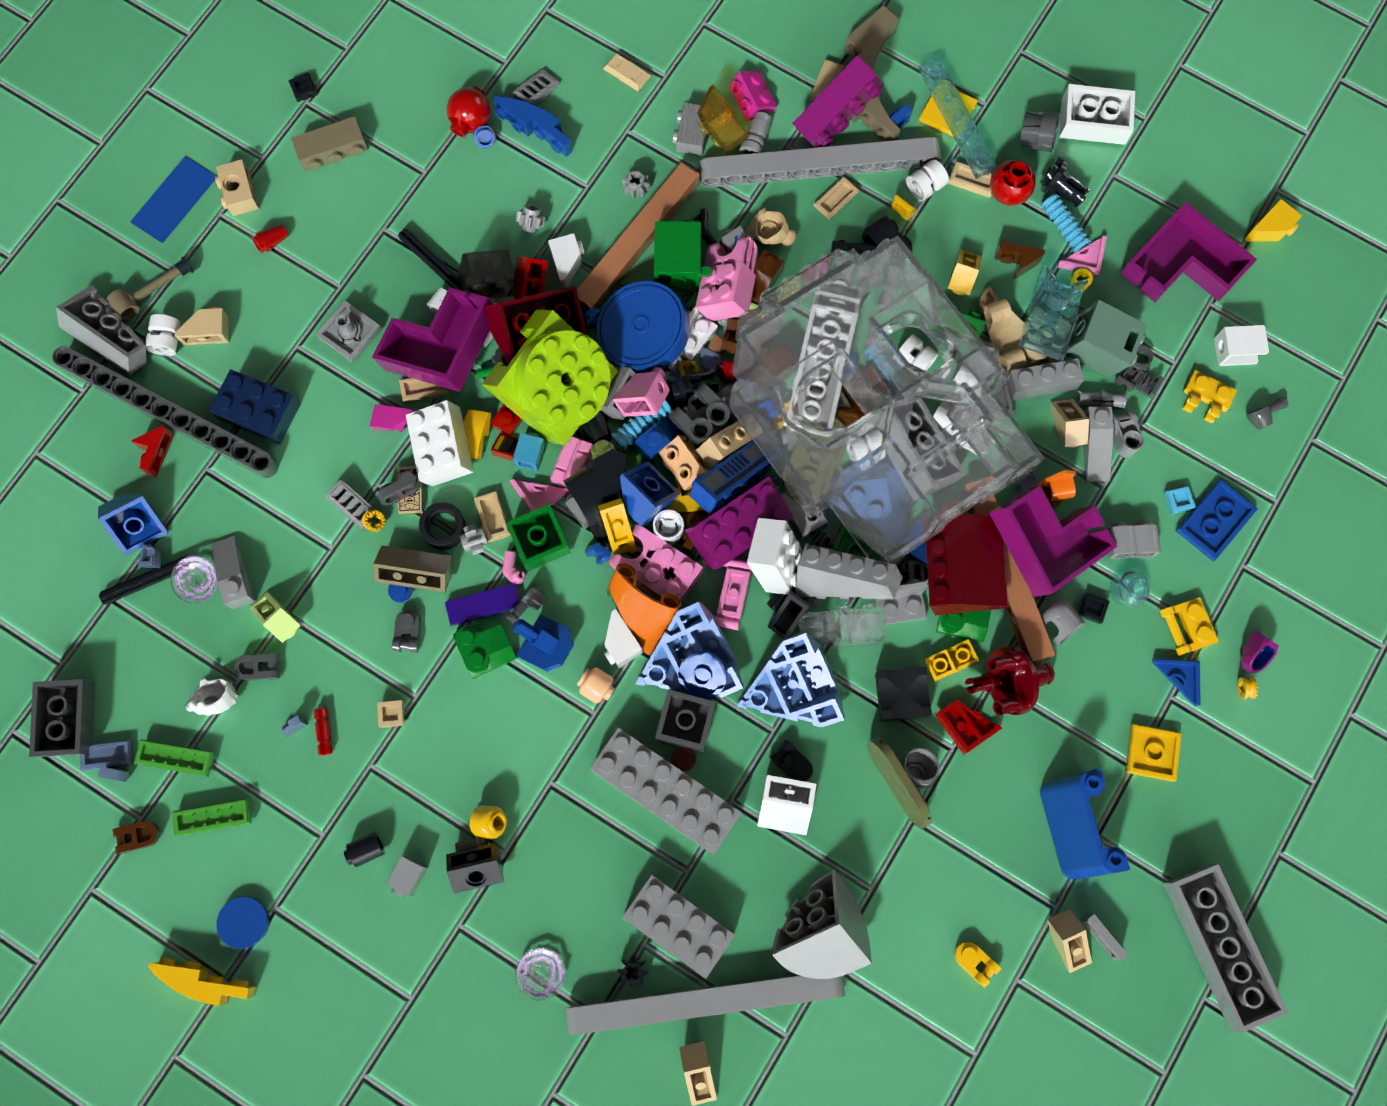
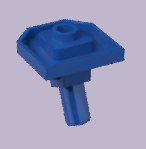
M541 614L534 626L523 619H519L513 624V630L526 639L516 656L546 672L561 667L574 646L572 633L568 627Z

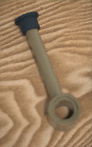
M181 257L182 260L174 264L176 267L131 295L126 289H117L108 295L106 301L113 312L119 314L122 321H129L140 312L136 302L176 277L184 276L190 271L191 273L194 271L184 257Z

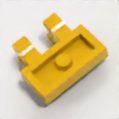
M1194 370L1183 391L1189 395L1183 409L1191 413L1201 400L1210 405L1204 420L1213 423L1222 411L1226 412L1230 408L1237 390Z

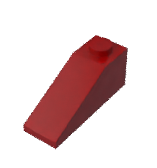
M517 256L514 273V299L544 293L548 261Z

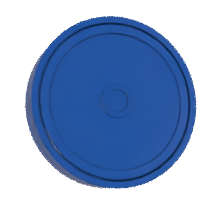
M653 281L634 282L617 290L602 307L597 321V340L606 357L616 367H629L636 374L651 372L654 367H659L663 370L672 364L684 350L690 333V319L684 304L667 286Z

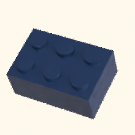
M230 369L209 411L221 421L280 445L301 404L293 394Z

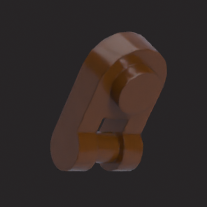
M148 821L112 829L113 837H116L117 846H115L116 855L153 846L160 838L159 827L155 823ZM128 834L132 836V842L130 843L127 840Z

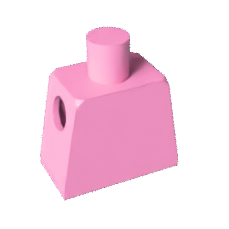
M654 367L651 372L637 373L631 377L612 399L624 417L657 415L669 393V387L663 379L665 372L659 367Z

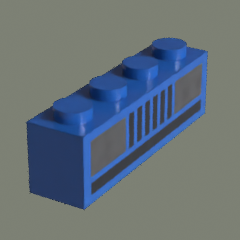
M756 438L740 447L736 453L727 455L719 465L717 463L714 464L704 476L702 474L697 476L692 482L693 488L689 496L710 515L770 471L777 455Z

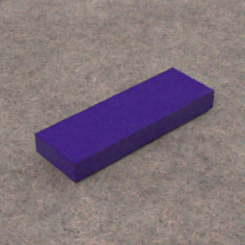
M514 583L446 601L445 606L450 625L454 626L514 610L520 600Z

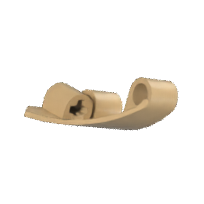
M1006 299L984 306V316L990 342L993 343L994 349H999L998 363L1001 370L1005 371V374H1009L1010 370L1057 361L1060 347L1045 339L1025 324L1012 311Z

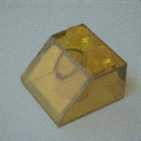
M711 85L697 112L701 120L699 126L706 135L708 133L711 134V140L718 149L722 147L726 153H729L745 141L748 135L737 112L718 89Z

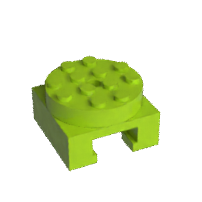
M536 310L520 331L527 338L523 346L508 366L502 362H497L481 385L549 443L566 446L578 427L590 421L601 410L609 393L610 382L618 370L607 361L603 350L592 338L575 331L553 310ZM563 374H564V377H565V380H564V383H565V384H563L562 381H561V378H562V375H563Z

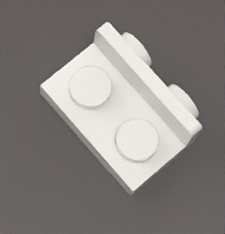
M695 307L692 311H687L690 319V333L687 344L681 353V357L686 361H694L701 352L702 347H705L718 330V325L701 315Z

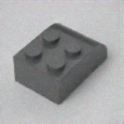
M84 679L33 682L29 757L81 755L88 752L93 738L95 683Z

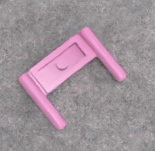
M732 559L723 566L728 568L715 619L719 627L739 630L752 570L747 561Z

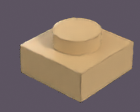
M404 701L377 702L379 728L405 726Z

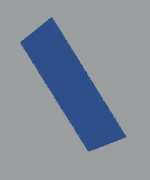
M185 156L130 222L163 243L215 181L216 175Z

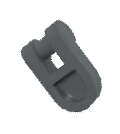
M406 471L401 475L400 480L383 485L377 496L382 505H391L417 492L421 485L412 472Z
M403 610L396 616L394 638L392 641L393 652L409 650L410 653H418L421 620L413 610ZM403 635H411L410 641H403Z
M280 654L241 656L234 664V672L237 677L247 681L280 679V671H278ZM261 663H268L267 671H261Z

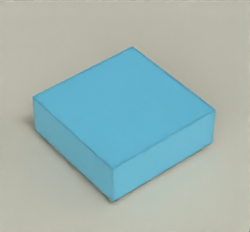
M1189 485L1164 492L1171 515L1196 508Z

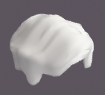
M202 678L199 687L192 693L185 708L188 712L194 711L198 715L210 716L212 714H219L236 704L235 700L238 699V695L235 693L236 690L233 685L224 678L214 680Z

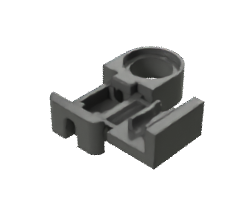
M1139 346L1137 353H1144L1147 357V362L1141 363L1136 360L1133 366L1125 369L1121 377L1117 376L1115 383L1119 386L1125 385V389L1129 392L1133 391L1136 387V390L1151 398L1164 377L1161 376L1159 379L1151 378L1148 372L1145 373L1153 360V352L1146 346ZM1155 382V385L1153 386L1152 390L1150 391L1149 389L1151 388L1152 384Z

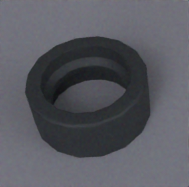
M446 502L435 503L427 507L419 520V530L424 540L432 547L440 550L451 549L461 542L459 535L464 534L463 527H466V521L460 510ZM440 513L451 514L456 520L457 528L455 533L447 539H437L429 531L431 519Z

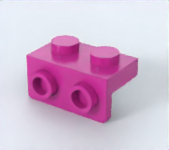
M739 71L729 85L746 121H751L757 112H774L778 107L759 71Z

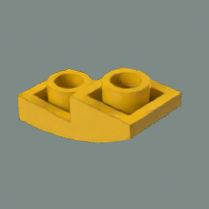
M469 409L463 422L471 458L481 459L484 436H489L491 413Z
M969 639L924 659L935 681L979 662Z

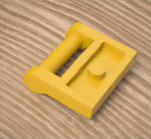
M1200 597L1159 611L1161 617H1165L1177 646L1175 650L1178 656L1219 642ZM1178 613L1191 644H1186L1174 614Z

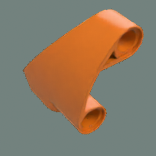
M1061 471L1035 485L1041 486L1052 509L1057 508L1065 499L1075 497L1076 490L1073 477L1076 475V471Z
M619 563L609 582L610 591L621 616L641 648L647 655L653 654L673 617L680 609L681 600L671 593H664L659 601L649 597L636 588V569L628 563Z

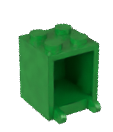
M669 219L655 221L654 282L667 286L673 292H699L700 277H709L712 274L710 267L701 266V222L694 220L672 221Z

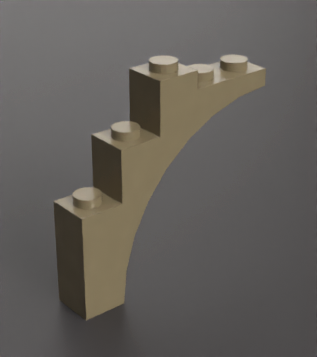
M883 5L847 36L844 50L851 58L855 59L858 55L874 71L877 56L885 43L896 32L899 18ZM852 59L846 66H844V69H845L854 59ZM879 96L873 100L870 99L866 103L864 111L850 120L855 123L861 119L866 127L871 128L877 133L881 141H894L899 138L901 130L889 118L880 102Z

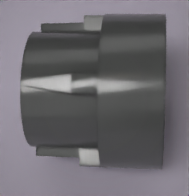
M1028 111L1022 125L1021 146L1032 147V150L1052 152L1057 136L1060 113Z

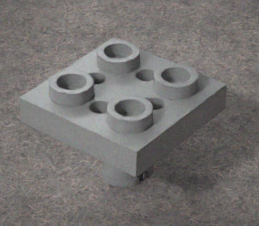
M344 300L315 335L340 355L354 363L382 328L378 323Z

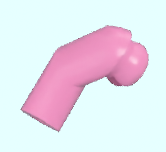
M505 551L502 572L511 583L521 584L525 580L526 575L524 571H521L515 565L517 553Z

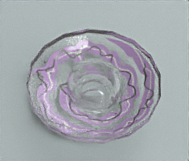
M188 556L180 560L174 567L171 575V586L175 594L181 600L188 603H201L208 600L214 594L218 585L214 565L208 559L201 556ZM198 575L201 577V582L199 584L196 582V577Z
M534 948L526 952L518 961L515 970V980L519 990L527 998L536 1001L547 1000L555 996L563 987L566 978V968L562 958L555 951L547 948ZM542 968L546 971L544 978L537 976L538 969Z

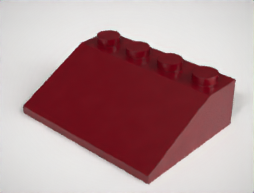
M576 285L484 306L489 330L508 365L527 340L520 331L536 310H553L575 331L588 336Z
M961 513L925 516L929 606L934 615L1009 608L1004 540L990 515Z

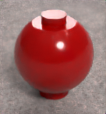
M475 86L473 88L465 87L456 90L450 96L446 106L447 117L451 122L449 129L454 134L465 138L468 132L474 133L478 127L488 124L491 116V107L483 90Z
M1008 160L1001 163L993 171L990 178V190L993 197L999 203L1006 206H1017L1027 201L1033 194L1036 185V178L1032 168L1020 160Z

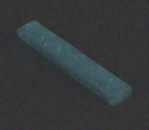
M940 57L921 64L919 72L975 179L992 173L997 168V165Z

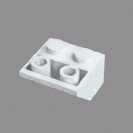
M766 775L757 826L807 835L816 784Z

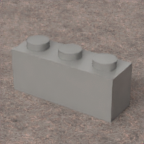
M1079 359L1010 370L1006 377L1012 401L1077 390L1084 381Z

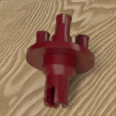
M1006 646L995 650L987 659L986 673L979 677L966 679L965 685L973 684V686L965 688L970 694L984 690L990 692L994 700L993 710L998 716L1004 714L1020 715L1029 712L1035 706L1039 696V687L1052 683L1055 678V672L1051 664H1034L1023 650L1014 646Z

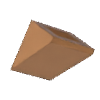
M714 334L709 344V349L723 355L725 349H721L722 339Z

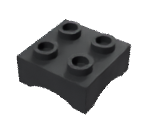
M926 666L876 671L875 678L880 721L929 718L932 716Z

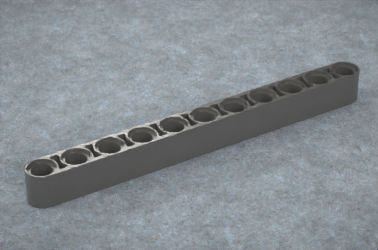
M61 346L53 352V362L67 374L261 477L270 478L277 473V462L262 449L69 347ZM107 378H109V381H108L107 383L103 384L104 381H105ZM129 388L128 392L123 394L124 390ZM149 398L148 402L142 405L143 401ZM165 409H169L165 415H161ZM188 419L186 425L181 426L182 422ZM208 429V433L205 436H201V433ZM228 440L226 446L220 447L223 441ZM248 450V454L240 458L241 453ZM268 461V465L265 468H260L262 462Z

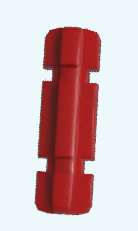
M326 707L314 709V719L317 720L315 722L316 739L319 743L317 749L320 756H327L333 753L332 744L329 742L331 741L330 722L327 720L329 713Z

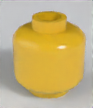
M478 806L473 810L469 819L471 832L475 836L486 839L498 838L502 835L507 825L505 812L497 806Z

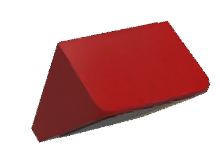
M499 433L491 449L492 455L513 461L519 438Z

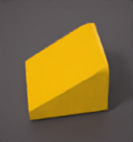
M895 195L891 209L909 221L918 209L902 196Z

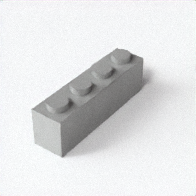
M93 285L88 286L56 307L58 326L128 376H131L147 364L146 345L129 326L122 322L119 314L112 311L108 306V302L104 297H100L97 294V289Z
M806 544L797 565L796 595L801 599H805V597H816V599H826V597H840V599H850V597L895 599L902 576L896 564Z

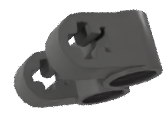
M704 383L694 390L697 398L707 407L698 418L692 421L679 407H676L668 415L671 421L695 445H702L720 429L725 427L730 416L728 406ZM720 411L724 418L722 420H715L712 418L711 413ZM703 427L706 429L707 434L702 437L697 436L694 429Z

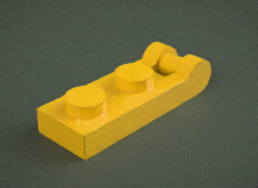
M619 498L599 505L598 508L613 555L638 552L622 499Z

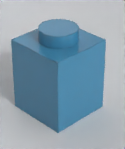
M532 432L527 434L520 433L513 457L515 466L533 471L539 470L545 449L544 440L540 435Z

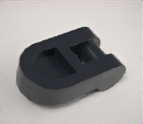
M784 739L780 744L781 748L769 756L770 760L791 779L807 781L813 773L812 764L788 740ZM788 753L794 758L789 765L783 760Z

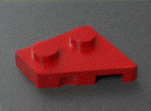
M957 699L935 714L963 755L1002 729L1001 725L991 723L983 718L982 714L975 710H970L967 705Z

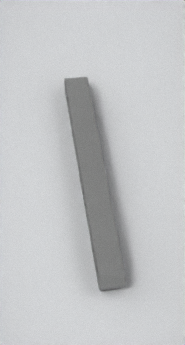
M935 137L709 157L702 159L699 165L702 185L712 188L917 169L933 159L941 163L942 158L939 140Z
M790 975L576 1005L565 1008L568 1035H576L845 996L843 976L831 979H813L800 975Z

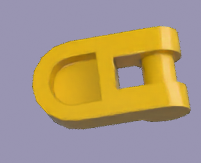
M962 942L955 949L954 956L957 963L984 988L990 983L989 979L994 973L997 975L1002 969L974 943ZM980 962L986 965L981 973L975 968Z

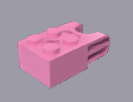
M750 236L739 238L735 248L729 254L720 243L710 244L708 247L704 266L710 267L712 274L709 277H701L695 308L710 321L749 314L756 278L754 267L757 257V245Z
M635 524L631 531L634 540L643 547L642 554L635 559H627L615 554L609 559L611 567L616 569L619 563L632 565L637 571V586L660 600L664 593H671L676 595L682 603L703 574V566L644 527ZM669 572L674 573L675 578L672 579L670 577L667 580L665 579V574Z

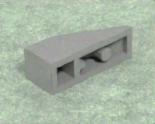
M1088 407L1084 412L1089 418L1088 444L1083 445L1085 482H1110L1114 433L1112 407Z
M236 536L212 543L216 578L224 605L234 610L256 602Z

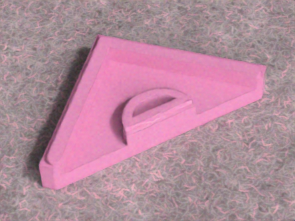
M1103 235L1090 245L1079 249L1078 252H1074L1071 256L1060 260L1057 268L1070 271L1084 268L1088 269L1093 276L1098 277L1107 236Z
M514 479L510 480L511 485L530 511L548 504L552 506L570 494L567 488L516 481Z

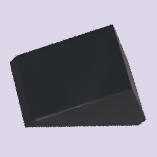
M790 592L767 627L783 639L789 638L808 613L811 605L793 592Z

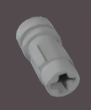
M757 112L753 120L749 122L746 136H744L739 149L741 155L762 153L764 140L771 123V117L767 113Z

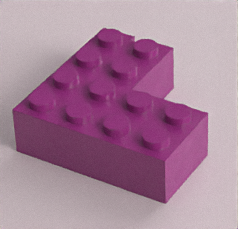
M1185 202L1130 260L1120 275L1135 287L1138 285L1142 286L1140 291L1154 303L1161 298L1183 273L1216 300L1220 301L1257 259Z
M449 288L430 327L391 318L372 358L385 371L460 392L490 331L484 306L492 305L493 303L488 297L473 293L468 294L465 291Z
M1040 485L1021 490L989 512L1034 597L1053 594L1117 547L1108 528L1090 532L1086 530L1105 524L1096 505L1076 509L1059 521Z

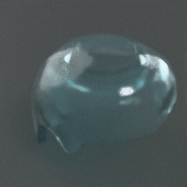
M1122 572L1115 575L1110 583V593L1113 600L1127 607L1142 605L1149 598L1151 589L1149 581L1139 572Z

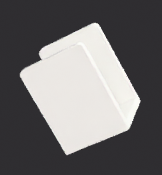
M1264 325L1224 327L1214 338L1218 366L1257 364L1258 355L1269 353Z

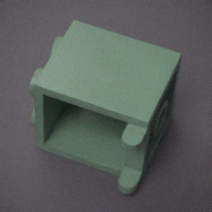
M1097 300L1077 313L1076 317L1071 320V330L1065 345L1061 347L1059 353L1071 359H1079L1081 364L1109 378L1134 365L1138 358L1137 350L1146 336L1144 332L1147 324L1101 300Z

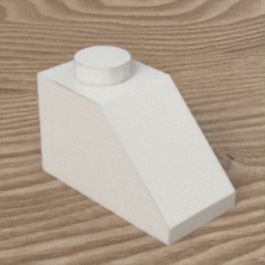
M574 233L548 240L561 288L569 286L582 264L581 254H584L581 240H576Z
M613 610L604 645L607 651L604 655L611 666L616 664L618 668H621L641 655L643 650L617 610Z

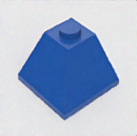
M648 461L622 473L620 476L625 511L641 527L654 520L659 512L665 510L681 494Z
M143 494L121 495L98 506L99 521L124 555L141 548L143 543L149 544L169 533Z

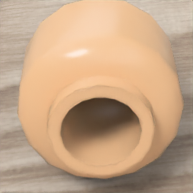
M593 667L591 670L587 668L577 684L580 687L579 693L596 704L600 703L603 698L608 701L615 689L611 686L613 677L598 667Z

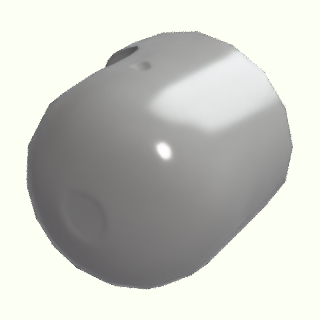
M1064 600L1050 604L1041 614L1044 626L1054 623L1059 629L1058 636L1052 640L1056 647L1064 643L1085 624L1075 608Z
M913 749L901 762L917 789H923L930 785L939 773L938 759L927 749Z

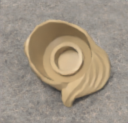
M765 207L760 209L746 230V234L753 240L767 245L781 243L783 246H790L796 239L795 231L789 229L783 214L778 211H767Z

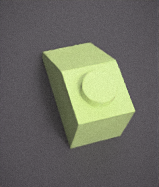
M268 592L250 608L261 624L282 643L286 639L291 638L301 626Z

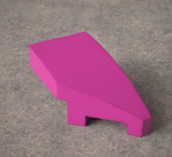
M375 405L369 426L374 430L394 431L397 429L402 432L406 429V414L415 411L393 406Z

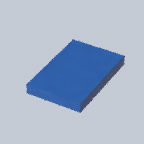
M1219 479L1178 527L1176 532L1210 560L1215 561L1258 508L1222 479Z

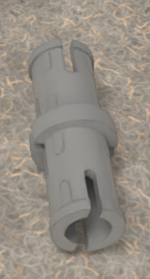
M1099 390V392L1078 391L1076 403L1079 406L1088 405L1124 409L1127 403V395L1106 393L1103 390Z

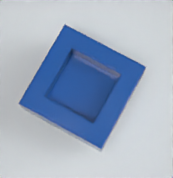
M906 104L901 109H895L889 118L901 129L910 121L912 109Z

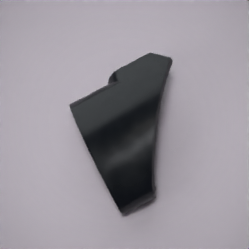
M614 449L590 461L585 465L584 469L563 480L569 493L575 499L586 518L588 526L598 543L608 538L598 506L619 498L622 499L620 476L625 472L627 454Z

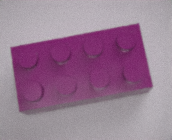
M857 55L792 124L815 148L829 147L833 142L832 138L838 132H843L849 126V121L854 116H858L864 111L866 103L870 99H875L881 93V88L884 85L877 74Z
M768 476L757 480L713 513L707 514L685 529V532L709 570L721 568L751 547L758 518L789 521L794 516Z

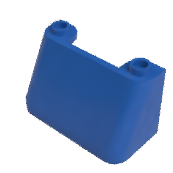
M1101 768L1045 782L1040 789V797L1062 873L1069 879L1089 878L1130 870L1127 856L1123 850L1118 847L1103 848L1089 797L1097 796L1104 790L1105 780Z

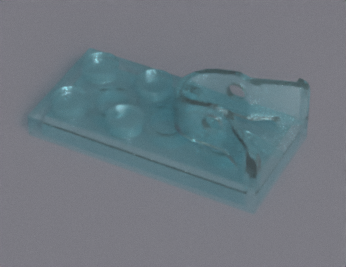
M1044 265L1036 282L1018 346L1063 361L1067 353L1081 295L1088 280L1083 279L1073 283L1072 286L1056 281L1057 277L1054 276L1050 268Z

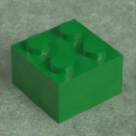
M550 504L506 522L527 572L571 553Z

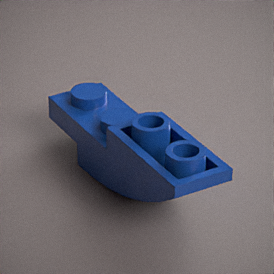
M499 96L493 99L495 113L502 120L506 119L518 133L522 132L529 137L534 132L540 140H546L555 152H561L566 157L572 152L571 140L562 133L561 122L555 116L540 107L518 99Z

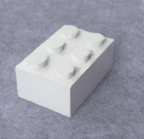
M1069 84L1062 97L1059 138L1125 145L1134 130L1135 91Z
M446 400L406 414L419 481L435 486L474 472L459 406Z
M758 518L747 564L765 592L786 595L790 592L794 593L797 581V565L803 553L799 541L795 538L787 521Z

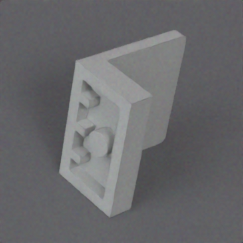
M920 579L906 581V585L899 586L895 599H873L878 626L926 619L927 614L922 594L927 589L928 582H920Z

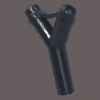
M702 208L700 214L692 220L696 221L700 218L701 235L708 245L718 243L708 230V210Z

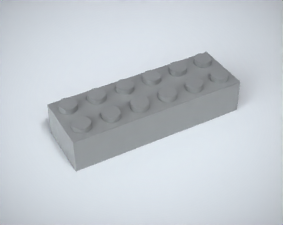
M619 727L590 767L593 773L713 856L742 814L741 811Z
M1208 864L1164 882L1163 885L1229 1029L1243 1033L1287 1014L1288 1011L1219 864Z

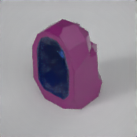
M1254 630L1242 647V668L1249 673L1262 671L1276 656L1279 645Z

